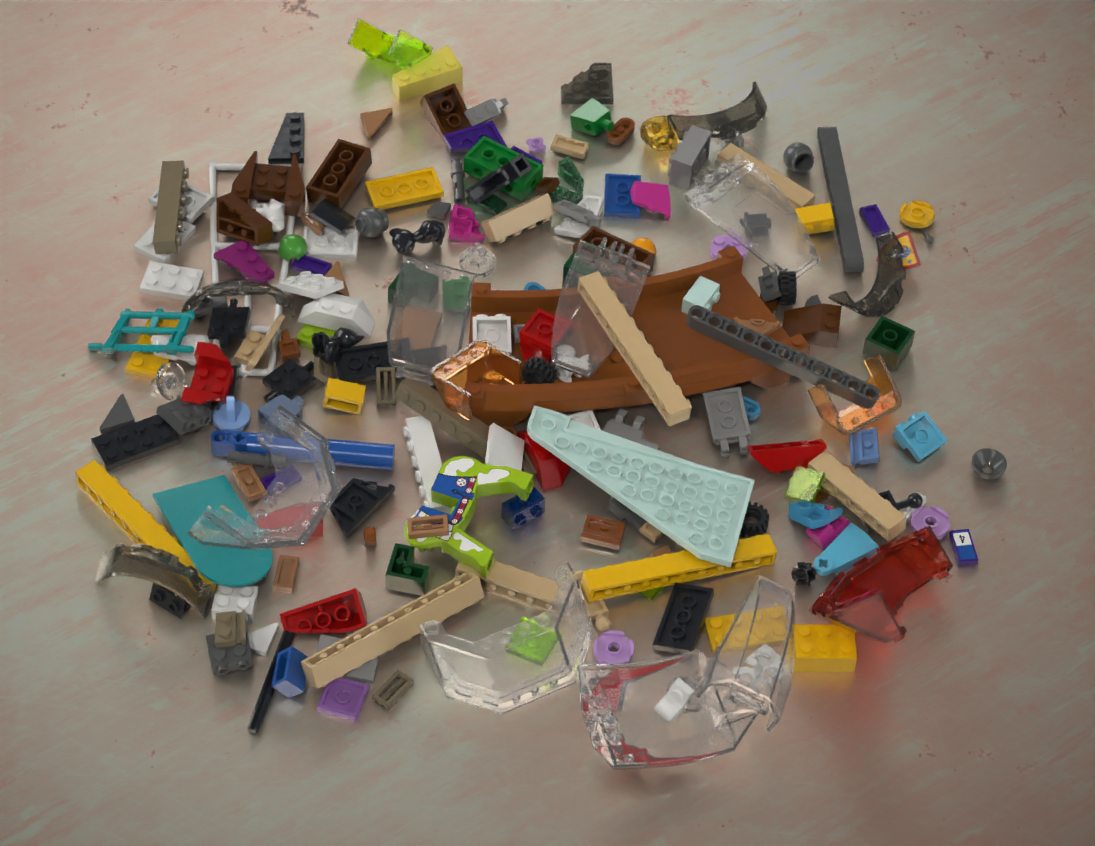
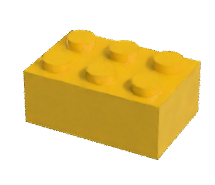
M793 624L791 633L793 672H854L857 661L854 625Z

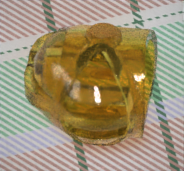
M667 116L653 117L642 123L640 136L652 149L670 151L677 147L679 139Z

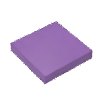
M342 677L336 678L325 686L317 705V711L356 722L369 692L370 685Z

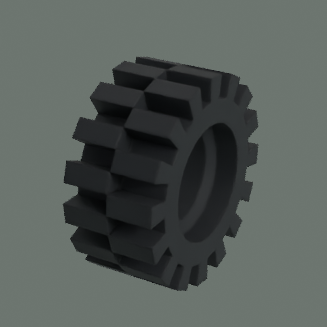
M779 271L778 281L782 295L778 297L779 304H795L797 296L795 271Z
M538 356L535 358L530 357L520 371L521 380L525 381L524 384L554 383L557 377V369H554V365H550L551 362L549 360L546 362L545 358L540 360Z
M751 502L748 503L744 519L751 517L758 520V522L748 523L744 520L740 532L741 537L744 538L747 535L750 538L751 536L766 533L769 513L767 514L768 510L766 508L763 509V505L758 507L756 502H754V505H751Z

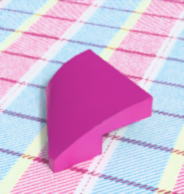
M634 181L630 189L633 204L644 207L652 213L656 210L665 215L664 219L669 220L671 217V204L668 185Z
M454 204L450 213L448 239L460 242H484L485 235H481L479 231L480 225L475 220L472 209Z
M828 505L826 506V509H827V510L833 509L832 507H830V506H828ZM839 516L822 527L816 529L807 528L806 533L815 544L824 549L841 534L850 522L848 519Z

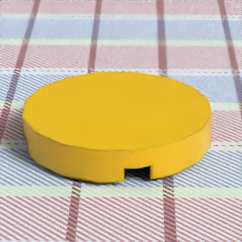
M914 200L912 203L908 204L907 202L900 207L899 218L908 227L925 228L934 222L935 210L932 209L929 203Z

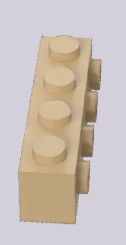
M545 193L481 222L488 242L499 244L506 241L507 236H517L522 233L521 230L524 228L528 230L537 226L536 223L539 221L542 223L550 220L551 215L556 214V211L553 209L554 206L549 194Z

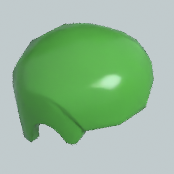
M290 234L280 241L278 253L286 261H289L291 258L299 260L306 255L308 246L304 238Z

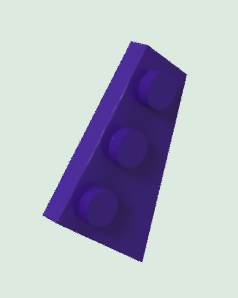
M492 120L444 135V141L450 152H469L483 136L507 147Z

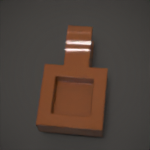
M288 329L281 330L282 336L281 341H278V348L282 361L301 357L297 338L291 339Z

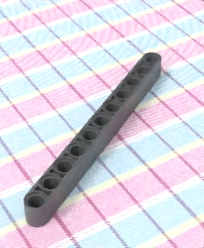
M818 127V145L834 217L844 273L863 272L864 260L837 128Z
M694 305L689 309L686 317L687 326L863 408H873L880 397V390L876 386L702 306Z

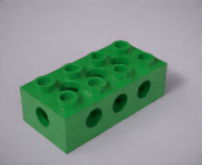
M483 136L464 156L463 171L480 180L520 153ZM528 157L526 159L532 166V169L500 189L521 201H524L543 179V165Z

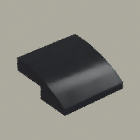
M326 198L310 213V216L339 235L343 234L347 227L355 220L354 216Z

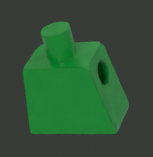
M593 98L570 114L571 127L576 131L596 136L603 130L610 132L614 128L610 110Z

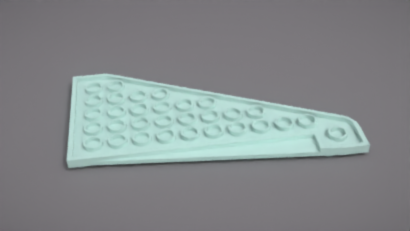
M534 405L527 425V433L532 440L697 558L731 568L753 489L754 479L684 460L576 422L565 414Z

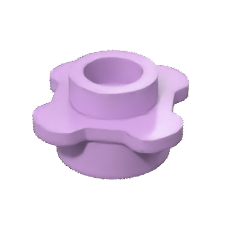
M541 137L526 141V144L529 145V151L533 154H539L546 149V145L543 144V138Z

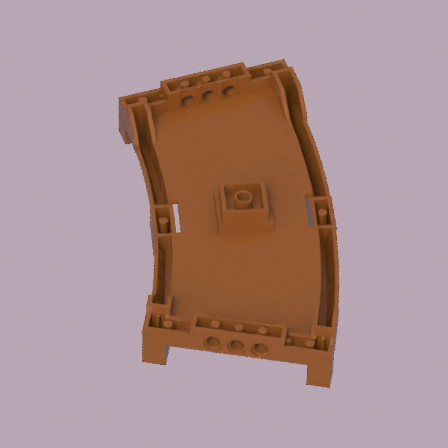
M735 246L718 251L716 260L678 271L630 281L627 274L605 277L611 290L616 292L619 302L629 303V306H625L626 312L634 319L638 330L643 332L647 343L652 345L654 353L662 360L666 371L671 373L675 384L680 386L683 396L716 390L749 380L757 386L769 389L789 382L790 377L793 376L695 331L686 324L687 314L681 312L682 301L700 276L720 284L719 292L721 296L717 303L714 302L711 311L732 321L733 318L738 317L740 320L761 319L765 320V322H777L776 318L741 273L743 257ZM472 282L464 394L465 411L488 426L495 423L504 428L506 426L512 427L528 417L529 413H532L534 405L556 412H570L653 403L578 292V287L549 290H491V283ZM538 308L554 316L564 317L578 325L579 327L571 337L565 335L556 348L559 346L573 348L575 359L578 360L588 355L590 371L588 373H581V378L572 375V382L567 383L556 377L554 383L524 384L525 381L521 380L520 371L525 363L520 343H515L513 325L526 324ZM479 314L487 316L505 314L506 316H511V355H473L472 318ZM781 327L767 336L809 355L810 345L801 333L789 337ZM553 351L550 357V365L555 366L557 358H555Z

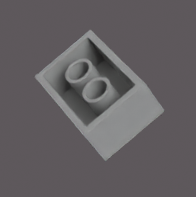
M694 125L690 127L689 131H685L683 141L678 143L675 154L672 153L669 159L671 164L668 171V176H670L669 184L689 191L709 157L712 131Z

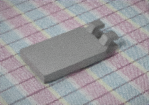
M736 387L703 393L713 444H716V446L720 445L722 458L730 457L728 444L737 442L739 443L741 455L749 454L746 446H748L747 441L751 438V431L741 388Z
M620 408L615 420H608L602 430L636 442L638 438L643 439L642 429L645 418L638 415L634 420L633 426L626 425L624 423L627 420V411Z

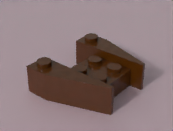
M254 151L234 180L231 192L249 206L252 199L267 201L274 199L278 202H285V215L298 217L304 215L306 204L305 186L296 154H293L291 166L258 164L257 151Z

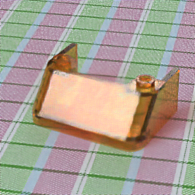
M475 340L431 369V379L445 406L469 421L472 419V395L465 391V383H479L485 380L490 384H498L503 380H507L512 384H522V361L486 340Z
M881 354L864 360L872 377L865 382L876 386L880 390V397L871 409L852 404L838 412L824 384L807 389L819 416L841 434H852L901 407L902 398Z

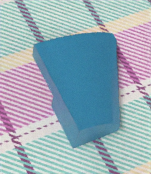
M802 500L789 503L788 518L810 529H816L837 519L843 514V509L838 507L827 510V505Z

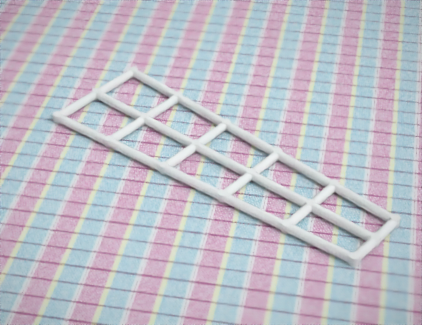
M210 162V195L214 199L210 204L212 293L220 290L245 291L244 307H250L251 310L252 291H278L275 321L281 313L283 314L286 292H282L278 288L279 284L258 285L253 284V281H249L248 278H246L245 284L219 283V261L214 259V253L234 244V242H218L216 170L241 171L245 164ZM270 164V165L291 166V164ZM298 164L302 175V164ZM252 199L250 207H260L261 203H257L258 200ZM288 216L286 235L294 233L296 216ZM264 243L259 246L250 245L255 250H278L280 243ZM282 260L279 283L285 281L288 277L290 260ZM250 314L247 334L250 330L258 333H267L271 326H250ZM281 324L271 340L268 368L251 369L249 372L245 370L247 365L241 364L239 376L244 378L247 376H267L275 370ZM213 339V344H216L221 349L220 340Z

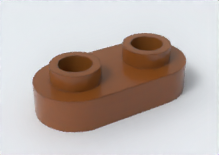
M630 118L618 120L614 124L613 130L607 131V141L613 145L623 143L634 132V121Z

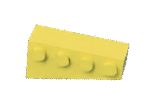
M447 45L392 75V92L398 101L401 102L439 90L454 83H461L463 67Z

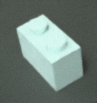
M700 276L683 298L681 312L688 314L689 309L694 305L702 306L711 311L714 302L717 303L720 299V284Z

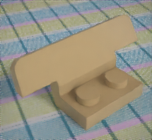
M281 313L275 319L266 335L250 330L234 355V361L247 365L246 371L250 372L252 368H255L285 315Z

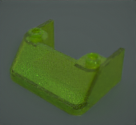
M359 18L347 43L365 53V57L371 60L378 58L395 63L403 69L411 68L427 58L433 50V47L400 29L397 35L389 34Z

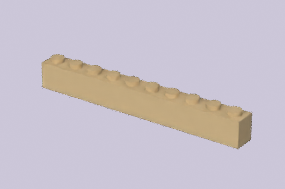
M599 271L579 278L578 292L668 426L689 419L692 409L690 401L685 399L680 386L675 384L671 373L666 371L662 360L654 353L652 345L647 343L643 332L638 330L634 319L626 312L624 304L620 303L617 299L616 292L609 287L607 279L602 277Z
M467 571L301 661L307 683L317 689L325 687L336 678L343 677L347 672L361 667L362 664L376 659L380 654L394 649L400 643L409 641L413 636L427 631L433 625L445 621L446 618L453 614L460 613L470 605L476 604L479 600L485 598L479 576Z

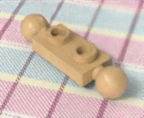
M575 571L571 577L572 582L576 585L574 586L577 589L576 596L589 621L596 620L595 626L599 631H608L611 627V620L607 617L609 613L603 599L588 602L581 585L583 571Z

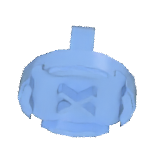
M227 396L226 403H219V409L213 411V424L220 430L242 431L246 425L250 424L251 413L249 407L245 403L235 400L234 396Z

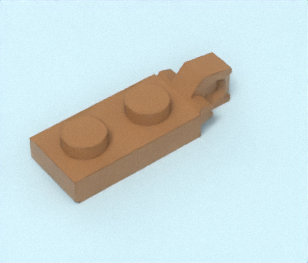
M232 463V475L249 503L267 496L266 489L251 465Z

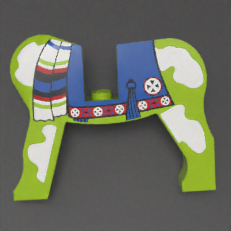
M457 456L448 459L443 463L431 488L432 502L452 508L450 514L422 505L410 518L447 514L449 535L409 539L407 521L404 529L407 542L418 548L421 553L428 550L432 552L435 550V547H441L442 552L449 554L462 564L474 568L481 577L487 578L494 564L493 551L464 532L472 519L478 497L512 493L520 497L521 500L527 501L534 487L533 475L507 466L483 464L467 456Z

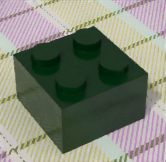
M881 316L866 337L862 354L896 369L911 348L915 331Z

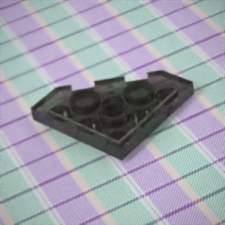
M593 63L587 71H582L576 75L569 84L565 83L562 85L561 104H585L591 98L601 104H613L611 63Z

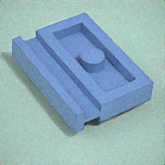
M877 428L857 430L856 433L850 431L849 441L852 466L859 463L864 465L880 462Z

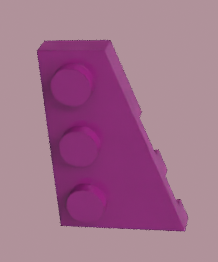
M238 241L214 253V259L222 260L227 263L229 268L237 269L244 277L258 285L275 278L274 271L247 242Z

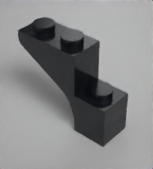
M521 153L498 169L487 174L465 191L474 205H477L510 182L524 175L532 169V166L524 154Z

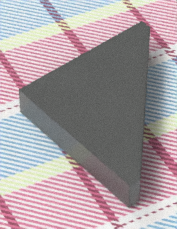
M124 394L119 396L101 424V434L135 423Z

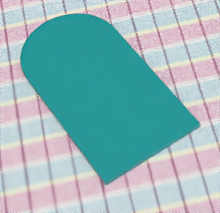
M225 475L152 494V497L195 568L204 578L222 586L242 587L260 581L269 573L273 563L272 550Z

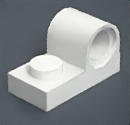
M678 677L673 682L668 693L655 706L654 711L668 723H672L681 714L694 690Z

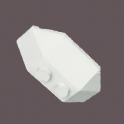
M335 293L314 299L304 305L298 318L300 323L335 331L340 327L348 328L357 333V335H363L367 338L371 337L375 327V321L363 300Z

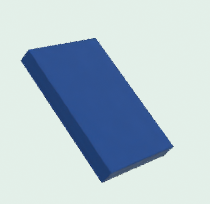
M605 173L604 217L640 218V207L633 204L630 189L634 181L641 182V175Z

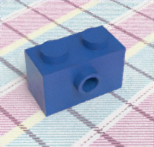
M293 646L278 652L272 687L288 698L304 692L306 677L301 661L308 658V656Z

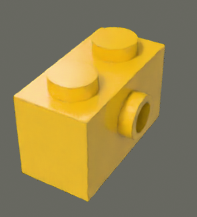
M830 202L795 208L799 236L835 230Z
M328 378L322 407L360 415L366 386Z

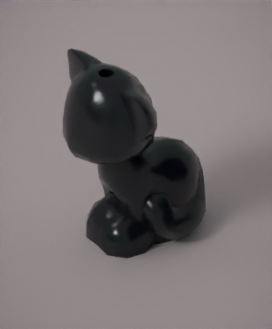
M430 219L424 221L414 233L400 228H394L389 233L392 236V244L397 249V252L405 253L411 252L415 247V243L433 242L435 245H441L446 230L441 221Z
M342 327L335 331L331 337L324 332L314 333L312 337L313 355L321 358L326 364L331 365L338 359L339 349L354 347L363 340L364 336L357 335L353 330Z

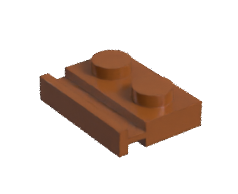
M587 515L580 541L619 550L626 524Z

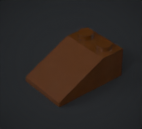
M455 83L423 95L420 101L422 109L443 140L445 134L472 126L464 114L467 108Z
M823 303L785 310L782 328L789 337L801 333L810 345L836 348L842 306Z

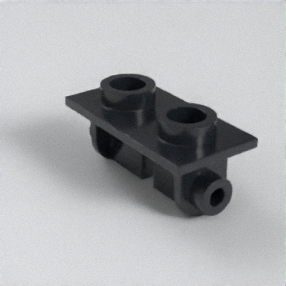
M153 583L149 600L181 619L184 610L188 611L191 607L189 600L184 599L180 595L175 596V592L168 589L164 584L157 585Z

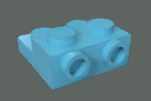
M925 411L919 415L917 412L908 418L909 422L906 424L904 422L898 424L894 428L896 431L892 434L903 450L908 448L917 462H920L948 441Z

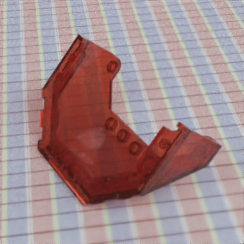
M930 525L879 546L875 549L876 554L868 559L864 556L852 564L854 568L846 574L844 571L837 574L811 606L809 612L867 639L883 643L902 640L907 630L904 626L899 627L894 616L897 615V610L904 605L903 602L910 594L934 579H944L949 575V571L953 567Z

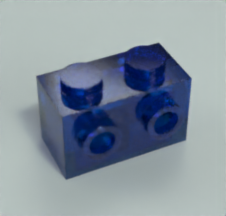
M534 486L527 501L521 500L516 495L503 502L501 518L511 530L523 527L527 522L537 519L544 514L545 498Z

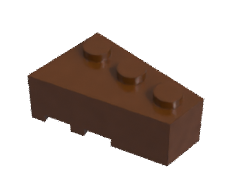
M232 192L217 197L218 233L256 246L272 240L271 221Z

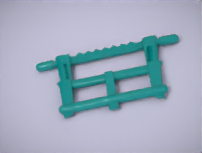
M125 309V311L120 312V318L111 330V335L105 344L89 343L88 349L91 351H102L103 353H114L116 350L118 352L124 351L125 353L131 351V353L135 351L137 353L142 351L144 353L166 352L167 355H177L178 352L193 353V346L180 344L183 337L186 336L191 320L195 318L194 310L187 312H164L163 309H156L155 312H142ZM130 319H151L149 327L127 326ZM159 319L180 320L176 328L157 327ZM124 333L172 335L167 345L118 344Z

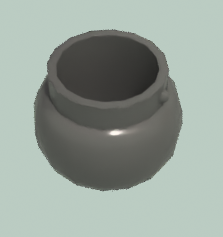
M796 142L785 149L783 161L791 171L805 173L812 168L814 157L809 146Z
M364 208L358 213L355 220L357 231L367 238L379 236L389 226L388 216L381 208Z

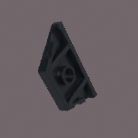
M353 478L328 502V508L346 538L395 491V486L391 484L388 487L379 486L377 482H366Z

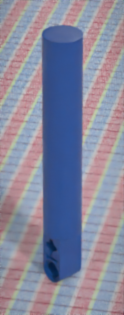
M216 430L211 433V452L217 456L228 457V450L287 456V462L390 471H393L395 444Z

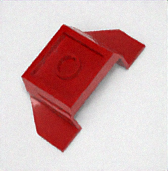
M538 308L519 332V343L524 363L528 358H535L536 356L540 360L545 358L546 362L550 361L551 353L565 335L571 337L579 326L564 317L554 316Z
M198 342L194 353L197 365L190 388L184 387L180 401L199 405L206 402L226 403V397L229 394L234 377L231 363L216 344Z

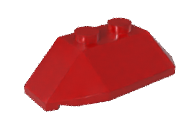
M527 429L517 431V437L524 440V449L537 472L536 477L542 490L547 491L562 487L571 467L532 440L527 433Z
M822 439L749 445L746 446V449L767 470L778 474L783 473L785 470L799 472L802 469L808 468V462L823 453L826 449V443Z

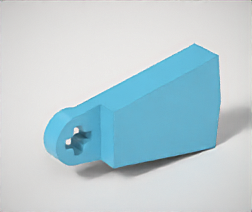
M851 522L815 558L813 568L816 570V574L820 576H827L833 572L838 575L878 555L879 546L867 533Z

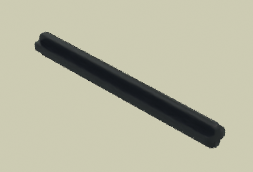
M285 630L282 633L247 726L250 733L257 734L259 732L274 691L272 682L277 654L291 646L294 638L291 631Z

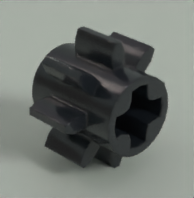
M797 562L798 567H794L791 573L792 579L796 581V585L810 586V582L815 581L816 570L811 567L812 563Z

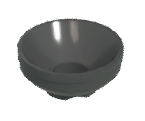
M990 448L980 449L972 457V469L981 478L988 480L997 479L1006 470V458L997 450ZM989 467L993 472L985 473L982 468Z

